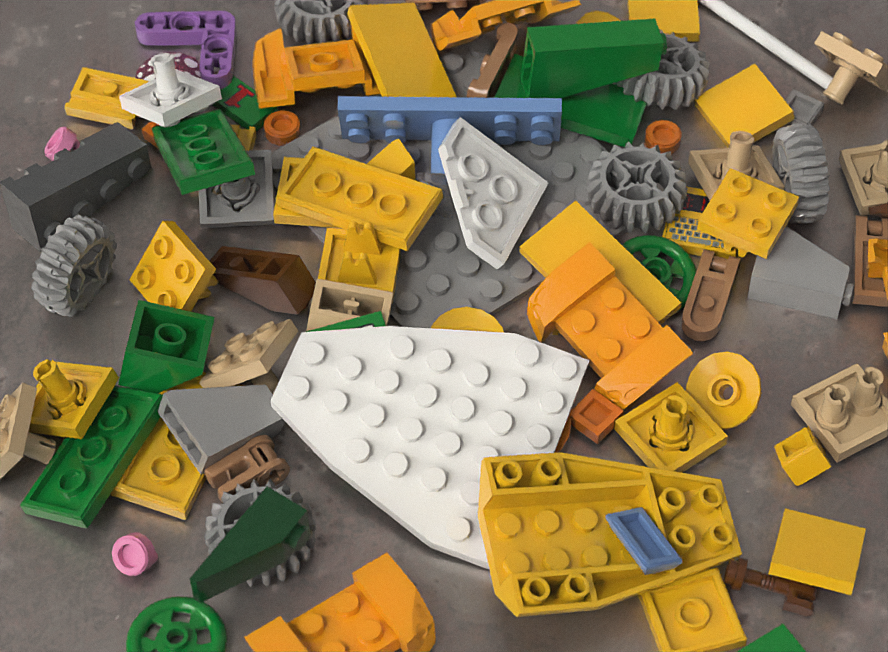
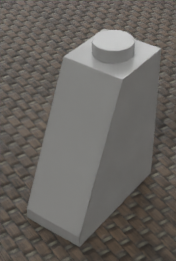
M785 227L768 258L765 259L757 255L751 275L748 299L838 319L841 305L849 306L854 284L847 282L850 270L848 265L790 228Z
M266 384L170 390L163 394L158 409V414L201 475L205 473L206 468L239 449L250 439L258 435H269L270 438L280 434L285 423L282 417L271 407L273 394Z

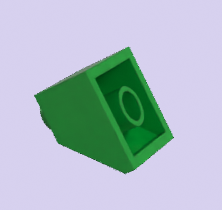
M138 300L118 385L158 394L202 375L215 317Z

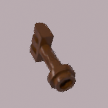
M739 557L738 560L729 559L723 581L726 584H730V589L740 591L742 584L756 588L760 587V589L764 588V590L785 596L782 610L803 616H811L813 614L814 604L812 601L816 599L817 590L814 588L816 586L778 576L775 577L774 575L771 576L770 574L767 575L766 573L747 568L748 559Z

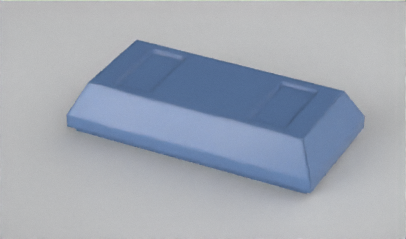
M642 507L606 514L605 518L610 528L645 575L671 570L682 564L683 560Z

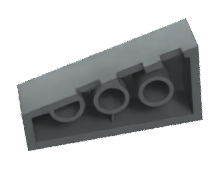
M116 122L81 140L78 149L71 152L65 148L55 153L54 161L43 167L36 163L25 169V176L17 180L8 177L0 181V187L12 229L42 253L41 248L46 246L48 236L55 234L56 227L59 224L64 225L66 219L69 217L74 218L76 215L90 217L92 213L105 203L115 199L123 189L135 180L142 178L152 167L147 144L119 122Z

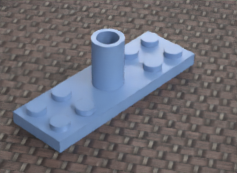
M338 96V116L342 139H349V141L354 143H366L370 139L385 140L389 143L398 138L402 143L406 140H431V182L440 187H449L438 148L458 118L461 117L498 144L509 145L516 141H531L536 145H547L553 141H560L562 98Z

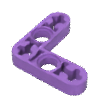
M225 11L148 12L136 18L135 27L137 39L140 43L149 46L202 45L199 66L201 79L220 86V89L227 87L231 83L234 72L237 38L235 17L231 13ZM184 26L194 27L193 29L185 31L178 30L179 28ZM217 48L226 49V51L221 53L210 52L211 50ZM214 67H220L218 74H214Z

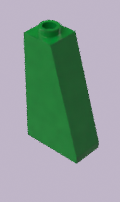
M655 18L528 27L520 79L525 98H563L659 70L661 56L667 52L665 33H660Z

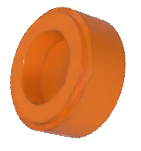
M285 110L271 113L264 121L266 139L278 146H284L300 136L301 132L299 118L294 113Z
M655 121L646 129L645 145L650 149L658 145L661 154L669 151L673 154L680 148L681 130L671 121Z

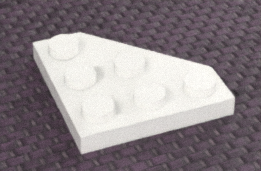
M460 117L453 123L438 148L467 248L494 268L499 269L506 262L549 182Z

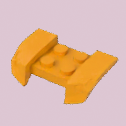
M494 0L473 6L460 20L452 10L431 24L432 43L439 51L472 42L480 35L494 31V26L503 22L514 25L525 21L537 23L570 13L578 8L581 3L579 0L565 3L558 0Z
M352 25V40L284 47L282 30L279 28L256 41L252 63L254 88L259 109L295 104L294 91L311 93L326 87L350 88L355 84L362 83L366 96L381 94Z
M590 242L554 269L529 298L527 316L538 341L544 342L556 328L582 358L589 360L591 368L601 377L596 383L595 390L622 410L693 355V352L668 325L662 327L615 277V268Z
M386 552L352 573L354 583L288 623L279 616L244 638L254 652H395L399 648L403 652H429L436 642L434 619L419 591Z

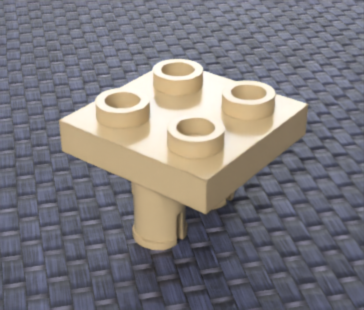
M856 363L792 396V407L836 462L888 436V399L880 391L884 376L877 368L868 367L864 371Z

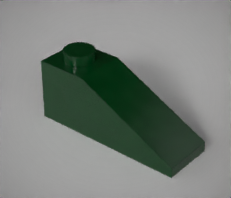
M266 486L189 578L194 599L202 603L286 562L295 550L300 551L305 546L310 537L311 530L308 510Z

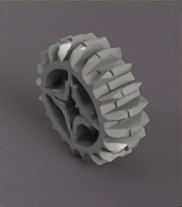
M276 0L275 12L277 13V21L280 27L284 28L287 36L293 35L296 42H301L305 39L308 45L314 42H336L341 37L350 40L352 34L351 22L347 15L349 6L368 4V0Z
M673 32L672 34H665L667 52L661 56L659 70L617 82V86L624 88V94L634 95L635 102L642 100L647 102L648 107L654 104L659 105L662 110L665 106H670L677 110L679 105L689 107L691 101L698 99L702 95L704 88L707 87L710 62L706 60V53L698 50V44H689L687 37H676Z
M799 123L778 129L773 139V158L771 160L773 169L784 185V190L799 196L798 206L791 216L789 223L807 224L813 223L816 220H822L828 209V191L830 190L828 162L825 157L826 150L822 146V138L819 136L817 129L811 124L803 125Z
M628 141L625 148L622 149L614 144L611 153L602 151L599 160L593 161L591 171H589L587 176L588 202L591 203L593 213L600 214L602 223L613 221L612 224L615 230L620 226H626L629 234L634 228H641L646 233L649 226L660 230L663 222L672 223L675 214H680L684 199L687 196V178L685 172L681 171L680 161L673 160L671 151L661 154L658 145L652 149L646 148L643 141L639 147H633ZM611 182L616 185L615 192L609 186ZM657 183L664 188L663 192L657 188Z
M76 215L74 218L69 217L66 219L64 225L59 224L56 227L55 234L48 236L46 246L41 248L40 258L35 261L37 268L32 273L34 282L31 287L34 291V299L39 301V304L44 306L46 310L54 314L58 313L62 316L72 317L78 310L84 311L86 305L92 302L94 297L99 294L102 286L107 283L108 274L113 271L111 265L116 259L114 251L117 248V243L114 241L115 234L110 231V228L95 218Z
M255 479L251 483V488L244 489L237 483L236 494L231 495L223 491V496L221 497L223 504L213 503L211 508L212 516H208L205 522L207 531L204 538L206 546L209 547L208 553L210 555L266 486L308 510L311 534L305 546L300 551L295 550L286 562L247 580L246 583L250 587L256 579H262L263 584L268 587L271 581L270 577L277 576L278 579L284 582L286 570L298 574L300 569L299 561L308 562L310 557L309 549L314 548L316 542L314 534L316 523L312 517L311 507L308 503H303V497L299 491L291 494L290 488L286 483L278 489H275V484L271 479L265 487H259Z

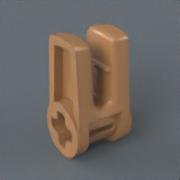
M258 435L250 439L242 447L205 469V477L210 486L217 489L218 498L221 503L223 491L231 495L236 494L237 483L244 489L251 488L253 479L258 482L259 487H265L271 479L276 486L288 476L290 466L285 459L278 457L274 451L275 444L269 435Z

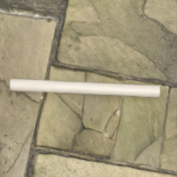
M697 0L822 88L827 89L833 79L832 76L722 0Z

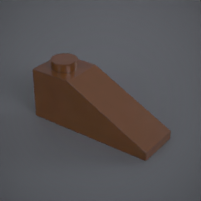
M221 246L209 260L216 268L213 275L218 280L219 285L271 311L298 315L308 306L309 301L313 297L316 282L299 255Z

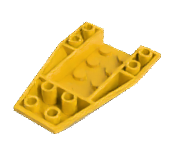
M562 452L483 457L481 461L478 520L494 592L516 617L597 610L726 563L729 559H737L742 555L721 479ZM642 507L683 560L682 564L671 570L645 575L610 528L605 518L606 514Z

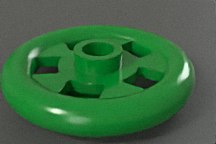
M642 235L624 242L622 246L632 255L639 251L646 259L640 263L652 275L656 276L681 302V308L675 313L684 309L697 271L690 255L677 243L661 236ZM660 252L674 260L671 266L664 259L657 257ZM672 276L683 279L681 290L670 287Z
M186 596L164 598L146 607L132 622L126 639V652H226L227 631L220 615L207 603H199L194 598ZM173 614H190V622H172ZM152 624L162 627L158 631L155 640L144 637ZM208 629L210 643L198 645L196 631ZM173 636L183 637V640L177 644L169 642Z

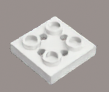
M170 53L158 54L151 58L156 79L119 96L122 109L163 127L174 126L180 122V119L192 113L203 112L209 108V105L222 99L220 86L175 69L174 55Z

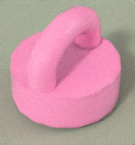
M67 127L59 128L45 147V157L54 161L55 153L65 148L68 151L73 148V151L78 149L80 142L76 139V133Z
M129 533L119 538L113 545V561L116 567L128 576H137L150 569L158 560V554L152 542L141 533Z

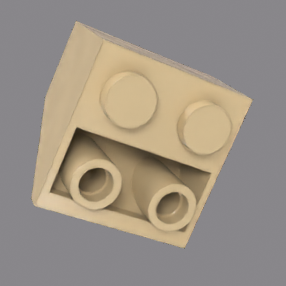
M317 279L309 312L307 331L381 311L385 325L388 326L393 292Z

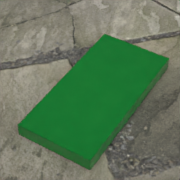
M513 55L495 98H525L520 83L524 56ZM608 84L562 98L561 128L621 147H625L628 141L632 145L647 102L642 100L635 102L634 95L624 94V88L616 84Z
M220 109L181 119L174 126L163 127L159 125L152 128L154 141L182 195L256 175L251 158Z
M115 385L82 439L69 437L64 439L20 504L23 511L28 515L88 529L161 418L158 414V409L163 395Z

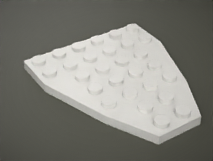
M399 326L301 332L271 398V407L332 471L427 546L490 570L478 520L481 461L483 457L555 453L587 370L589 360L516 333Z

